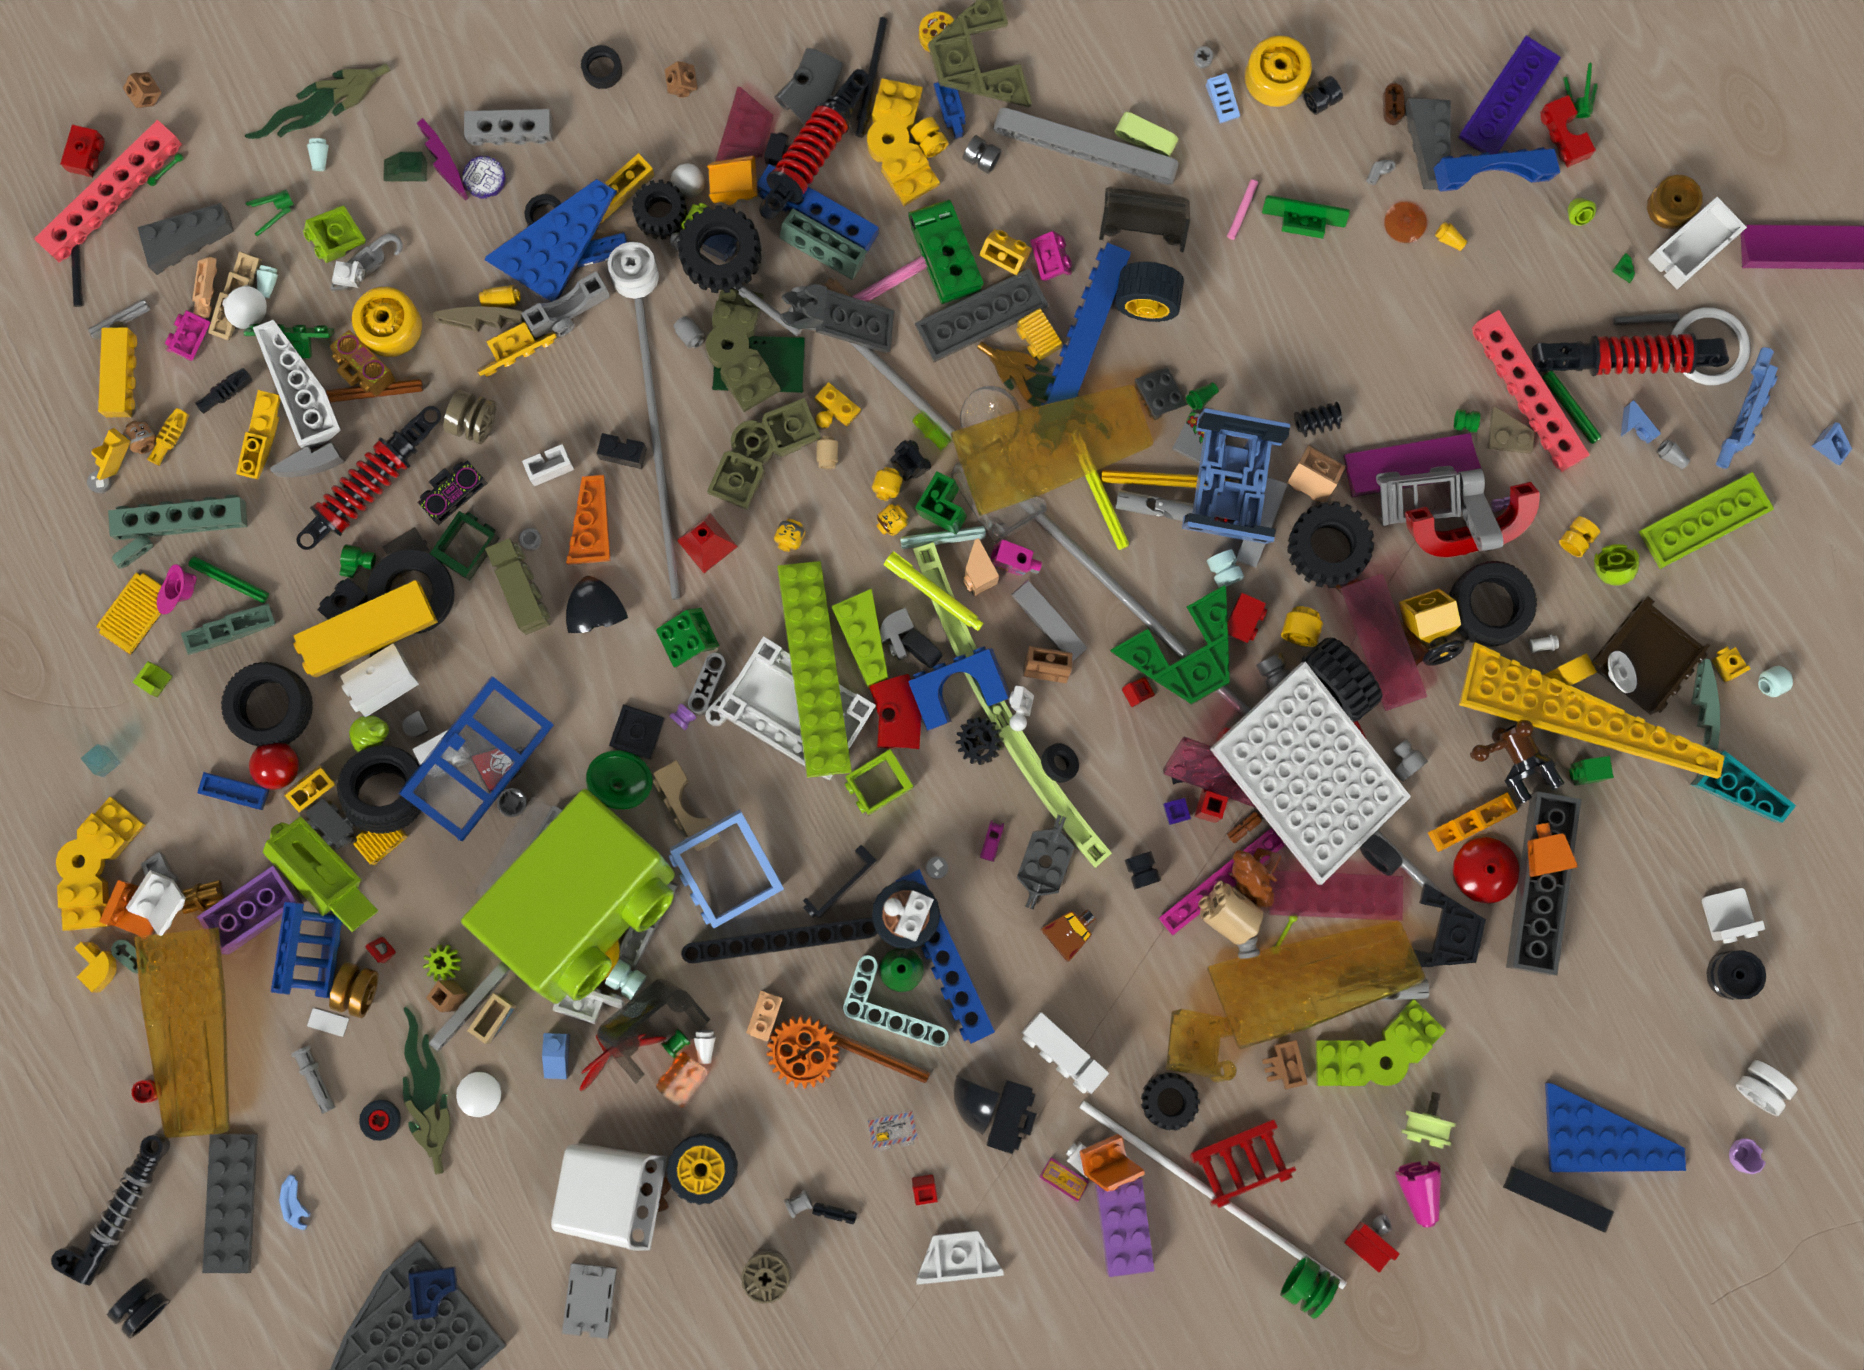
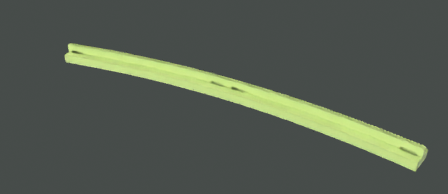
M934 542L914 548L913 552L921 574L954 598ZM931 599L955 656L958 657L965 654L967 658L974 655L973 650H976L977 647L966 624ZM964 672L990 722L997 723L995 730H1002L998 736L1004 738L1003 744L1033 790L1055 820L1057 815H1061L1060 822L1063 816L1066 817L1062 829L1092 866L1096 868L1112 852L1083 819L1056 781H1053L1046 775L1042 768L1041 759L1023 731H1015L1010 727L1009 721L1013 715L1005 701L997 703V706L995 704L991 707L987 706L977 680Z

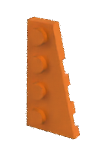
M583 476L569 544V554L566 560L567 565L611 561L605 476Z

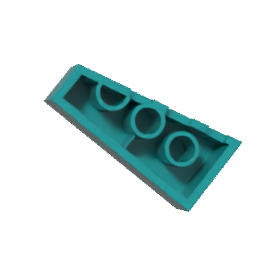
M1725 750L1717 751V753L1725 756L1721 777L1717 779L1698 774L1690 784L1775 823H1783L1797 806Z

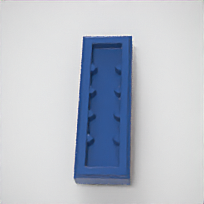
M625 232L591 240L576 268L607 261L609 255L616 247L623 243H628Z
M203 772L197 793L263 810L269 789Z

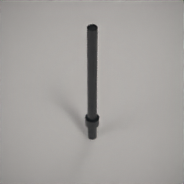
M880 17L868 72L869 83L865 88L861 109L858 110L857 114L858 124L855 135L861 138L864 137L866 123L869 122L871 114L869 108L888 19L885 17Z

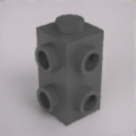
M322 798L305 812L306 822L315 831L318 830L323 835L321 838L329 846H333L336 850L340 847L344 848L353 840L354 832L352 828L354 825L347 817L341 818L338 814V808L331 801L327 803Z

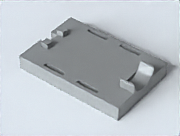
M571 1263L562 1334L580 1336L582 1331L590 1333L589 1337L606 1339L609 1337L617 1268ZM610 1285H612V1286H611V1294H610V1297L608 1298V1296H609V1288H610ZM607 1308H609L607 1321H605Z

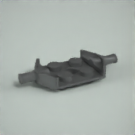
M1057 815L1054 827L1052 826L1051 829L1033 831L1017 875V879L1030 894L1025 905L1027 908H1029L1031 900H1033L1030 909H1034L1039 896L1059 893L1075 848L1074 844L1062 833L1066 820L1064 816L1060 822L1061 815ZM1043 855H1048L1052 858V864L1049 867L1041 866L1039 859Z

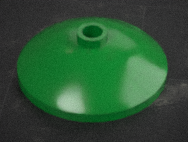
M615 750L602 753L593 759L587 769L586 785L588 790L604 805L612 809L625 810L634 808L648 798L652 789L653 779L647 764L638 756L626 751Z

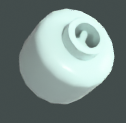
M1774 666L1759 676V689L1770 697H1778L1788 692L1793 685L1791 672L1782 666Z

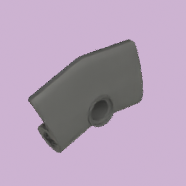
M806 48L800 65L793 74V78L775 95V100L785 110L790 109L805 124L811 118L815 106L825 103L828 97L832 95L843 63L825 53L812 48ZM800 79L808 80L804 84L798 82Z

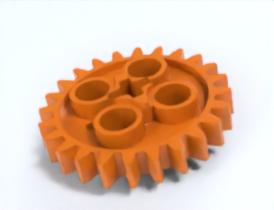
M800 1015L798 1021L792 1016L790 1024L783 1020L781 1023L782 1027L777 1026L775 1028L776 1033L770 1035L773 1041L768 1042L767 1047L771 1048V1050L766 1055L773 1058L769 1060L768 1064H775L772 1072L779 1071L781 1073L778 1078L779 1080L786 1077L787 1085L792 1080L794 1081L795 1088H797L799 1083H802L803 1088L806 1089L808 1082L815 1087L817 1080L822 1084L825 1081L824 1076L829 1078L832 1074L830 1070H835L837 1067L833 1062H838L839 1057L834 1055L840 1051V1048L834 1047L838 1039H831L834 1031H826L828 1024L821 1027V1019L814 1023L812 1022V1016H809L807 1021H804L803 1015ZM801 1033H808L811 1036V1040H804ZM814 1042H820V1044L811 1047L808 1050L807 1054L802 1053L790 1063L787 1062V1059L796 1056L800 1049L804 1051L805 1049L810 1047ZM783 1045H790L793 1052H786L783 1049ZM813 1052H821L824 1058L817 1059ZM795 1063H802L805 1066V1070H798Z

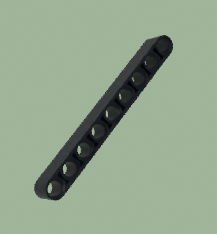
M862 918L689 943L683 947L681 955L685 962L696 964L870 939L878 933L875 929L874 933L870 935L863 932V925L866 922L873 923V919ZM850 925L853 928L851 937L845 938L841 935V928L843 926ZM823 928L831 931V937L827 941H822L819 938V932ZM802 931L807 932L809 935V940L805 944H800L797 941V935ZM780 934L785 935L787 938V943L783 947H777L775 944V938ZM756 938L764 940L765 946L762 950H755L753 948V941ZM734 941L742 943L743 947L740 953L735 954L731 951V944ZM713 944H717L720 947V953L715 957L709 954V947ZM691 947H695L698 950V956L694 960H690L687 957V950Z

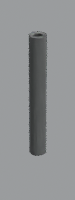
M1679 313L1614 317L1613 323L1614 325L1677 322L1679 321Z

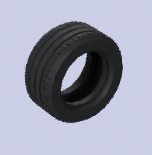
M1500 561L1482 562L1462 574L1454 583L1449 593V596L1457 603L1461 625L1457 628V632L1462 637H1465L1466 640H1470L1469 642H1476L1485 647L1509 643L1523 634L1531 625V622H1533L1537 610L1535 589L1532 587L1533 584L1527 578V575H1524V572L1514 565ZM1483 582L1496 583L1504 587L1510 594L1513 602V614L1507 624L1491 626L1480 621L1474 614L1471 606V594L1477 584Z
M259 662L245 666L238 673L236 672L235 676H232L231 680L228 681V685L225 686L226 689L223 691L224 695H222L221 701L225 724L236 737L251 745L258 747L263 744L268 745L279 742L289 744L303 733L309 724V720H311L313 701L311 700L312 696L310 695L309 687L298 674L277 663ZM268 682L280 683L286 690L289 698L288 710L284 718L272 727L256 728L249 721L246 713V704L251 692L258 686Z
M389 745L366 748L352 756L344 764L337 780V791L341 806L352 824L366 832L387 834L399 831L401 828L403 829L412 823L420 815L421 810L403 796H400L393 803L384 806H370L362 802L358 796L364 782L377 774L393 773L402 777L407 782L419 767L417 760L411 754L405 752V750ZM423 778L413 793L423 801H426L427 788Z

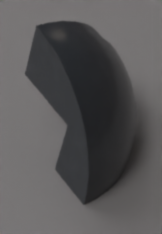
M585 576L576 584L567 603L566 626L568 633L590 632L595 627H609L628 618L627 612L615 592L604 582L592 576Z
M956 1076L954 1101L958 1112L969 1127L980 1134H984L1000 1093Z

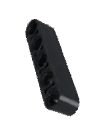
M1512 1166L1503 1188L1604 1233L1607 1232L1614 1211Z

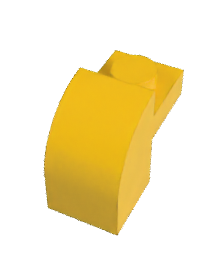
M1586 653L1544 674V676L1551 679L1555 678L1571 686L1597 673Z
M80 942L75 949L89 965L77 978L92 993H100L115 976L117 969L116 959L111 951L99 953L101 949L93 942Z

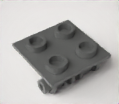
M1168 368L1135 379V389L1142 396L1140 399L1146 401L1144 406L1148 405L1149 416L1153 417L1154 420L1160 418L1164 413L1187 405Z

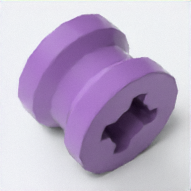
M682 703L678 705V710L675 713L669 715L684 730L688 728V724L697 718Z

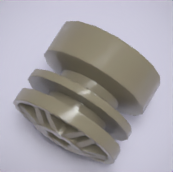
M461 389L457 390L446 410L444 431L458 437L465 433L467 440L471 441L474 439L475 443H484L494 423L496 402L490 399L486 401L484 397H479L475 401L474 394Z
M771 1250L761 1251L753 1255L746 1263L741 1275L745 1294L753 1301L761 1304L773 1303L780 1299L786 1292L791 1280V1268L787 1260L780 1253ZM764 1273H768V1277L772 1278L767 1284L763 1283V1279L760 1278Z

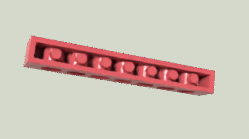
M156 120L50 222L34 240L59 263L67 259L71 255V250L74 246L85 242L87 236L93 230L98 229L104 219L115 213L118 206L132 196L133 191L146 183L149 176L155 170L160 169L171 155L177 153L182 145L181 142L159 120ZM160 145L157 150L153 151L155 146ZM144 160L142 165L137 166L140 161ZM129 175L126 180L122 181L124 176ZM110 190H113L112 194L107 195ZM98 204L95 210H91L94 205ZM83 219L81 224L76 225L77 221ZM67 234L64 240H60L63 235Z
M1500 310L1478 321L1472 328L1475 339L1481 342L1486 357L1493 361L1496 366V373L1506 382L1510 395L1516 398L1519 410L1526 414L1531 429L1537 432L1541 439L1542 447L1548 450L1552 456L1554 466L1560 469L1561 472H1564L1586 459L1590 454ZM1491 334L1496 335L1499 342L1493 341ZM1502 352L1507 353L1510 356V360L1503 358ZM1513 370L1519 371L1521 378L1516 377ZM1524 389H1530L1533 396L1527 395ZM1536 406L1541 407L1544 414H1539L1536 411ZM1547 424L1552 425L1555 428V432H1550ZM1559 442L1565 444L1566 451L1560 449Z

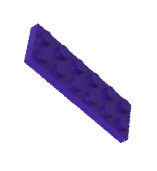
M1526 35L1458 138L1481 153L1490 152V154H1497L1562 57Z

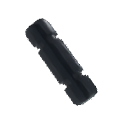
M815 1203L812 1211L813 1215L820 1217L823 1215L824 1218L840 1222L844 1220L848 1224H854L857 1213L848 1210L846 1212L845 1209L830 1205L826 1207L821 1203Z

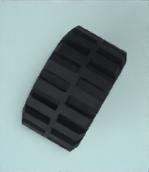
M658 179V183L652 180L649 181L650 185L643 184L641 186L642 190L638 189L635 192L637 197H633L632 211L638 227L641 231H644L645 235L649 236L651 234L654 239H657L658 236H661V239H666L667 235L671 236L675 231L680 232L682 230L681 225L688 215L687 205L683 193L680 192L676 185L673 187L672 182L667 181L664 184L663 180ZM657 202H667L672 205L671 211L664 217L656 218L648 214L650 207Z
M1176 1073L1158 1074L1155 1078H1151L1149 1083L1143 1088L1141 1107L1144 1110V1115L1152 1124L1169 1131L1180 1130L1182 1127H1187L1188 1123L1193 1122L1195 1114L1199 1112V1093L1195 1089L1194 1084L1182 1075ZM1166 1088L1177 1089L1183 1098L1181 1109L1174 1115L1164 1114L1158 1108V1096Z

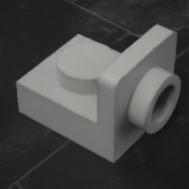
M161 852L156 853L141 863L145 876L152 870L173 879L175 883L179 881L178 876L171 871L165 856Z

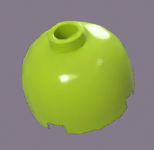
M1624 544L1605 546L1602 548L1601 553L1598 555L1596 553L1594 556L1595 572L1599 579L1606 584L1613 586L1627 584L1638 573L1639 554L1634 548L1633 551L1627 549V545Z

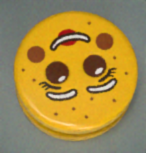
M936 11L927 14L922 19L919 25V41L927 52L930 53L928 43L950 25L954 18L945 12Z

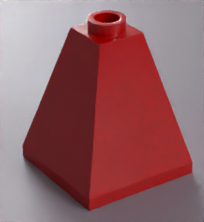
M711 513L677 539V542L704 574L738 547Z

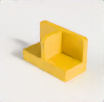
M115 428L108 430L102 446L91 451V454L97 458L95 464L100 467L96 477L99 480L117 474L131 442Z

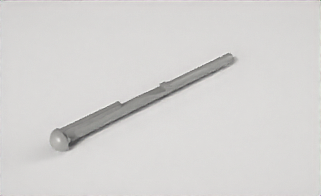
M680 232L673 233L669 239L671 246L678 250L677 242L680 241ZM700 252V256L704 261L716 265ZM742 284V288L738 290L739 295L747 298L795 336L801 333V329L785 324L780 318L781 313Z

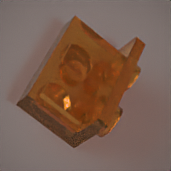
M683 1051L673 1060L672 1066L666 1074L660 1077L656 1088L663 1096L683 1108L709 1074V1071Z

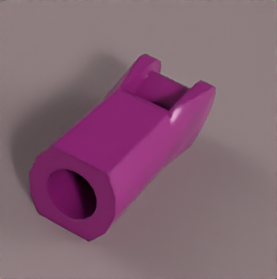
M993 820L990 821L980 854L981 859L995 861L1004 823L1000 825L993 823ZM990 831L999 833L998 838L989 837Z

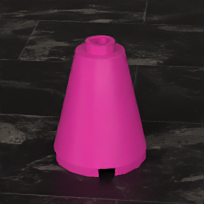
M1421 1161L1400 1166L1398 1168L1399 1172L1395 1171V1175L1417 1224L1425 1228L1435 1226V1223L1439 1221L1440 1164L1428 1161V1165H1421Z

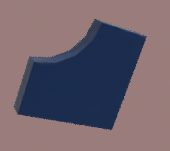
M456 1266L408 1273L413 1320L438 1316V1306L442 1299L448 1293L458 1290Z

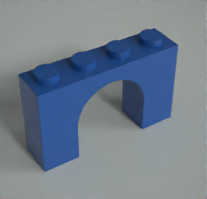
M983 646L973 650L974 655L967 658L965 654L953 659L954 663L947 666L945 662L933 667L934 671L927 674L925 671L913 675L914 679L908 681L927 731L952 722L943 700L942 692L946 680L954 673L965 672L973 676L980 685L987 706H992L1010 698L1009 688L993 648L986 650V647Z

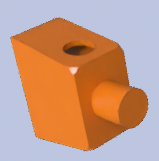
M1549 823L1536 825L1539 838L1529 840L1527 843L1530 877L1577 868L1576 860L1565 835L1562 833L1552 836Z

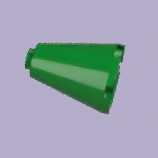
M895 948L887 952L882 958L879 973L881 980L889 989L896 992H907L914 989L920 983L924 967L921 958L913 950ZM901 964L906 967V971L902 974L897 971V967Z

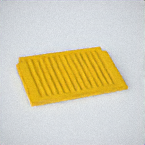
M136 572L96 625L100 629L99 634L131 655L161 615L157 609V596L162 585L145 573L139 575Z

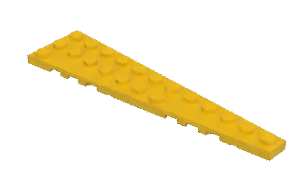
M1476 642L1472 645L1459 702L1460 706L1516 722L1528 720L1534 727L1717 779L1721 777L1724 755L1700 744L1693 743L1680 735L1671 734L1665 731V728L1658 725L1649 724L1643 718L1625 713V710L1575 687L1568 686L1555 678L1546 677L1540 671L1520 665V662L1511 661L1500 656V653Z

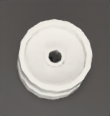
M637 242L623 243L616 247L609 255L608 269L613 285L618 293L628 298L645 297L655 289L658 284L659 274L654 255L647 246Z
M1754 1060L1748 1068L1750 1076H1742L1736 1084V1088L1759 1108L1774 1116H1779L1786 1106L1783 1100H1791L1798 1089L1787 1077L1773 1067L1759 1060Z

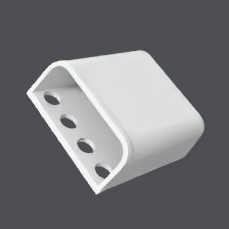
M583 1143L569 1145L563 1157L551 1220L552 1229L556 1232L620 1246L634 1251L650 1250L668 1156ZM649 1160H654L657 1164V1169L654 1173L647 1172L645 1168ZM644 1183H650L653 1187L652 1194L649 1196H645L641 1192V1187ZM642 1205L648 1208V1216L645 1219H641L637 1215V1209ZM637 1228L644 1232V1238L641 1242L633 1239V1231Z

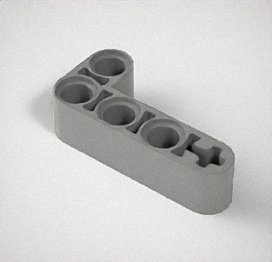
M1482 469L1458 472L1460 474L1461 512L1478 550L1481 552L1502 548V532L1484 495L1485 478Z

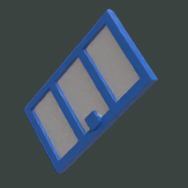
M491 676L399 791V794L457 837L459 841L463 842L554 725Z

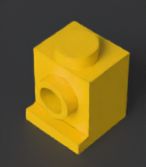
M1727 646L1717 651L1716 654L1718 656L1711 660L1724 682L1730 681L1751 669L1749 665H1746L1736 647L1729 649Z

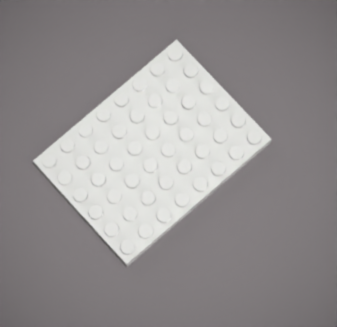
M1301 662L1210 748L1216 758L1319 885H1322L1411 797L1306 662Z

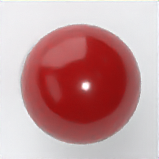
M286 743L263 744L253 751L249 760V771L253 780L261 787L271 790L282 789L291 784L297 777L299 758L294 749Z

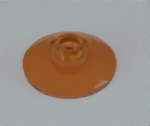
M1400 202L1393 205L1387 211L1384 226L1388 235L1395 241L1411 243L1418 240L1424 234L1427 219L1423 210L1416 204ZM1404 217H1408L1411 222H1405Z

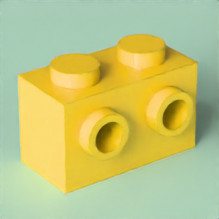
M994 229L986 238L979 256L1017 275L1024 267L1032 248L1027 246L1025 242L1008 236L1005 231Z

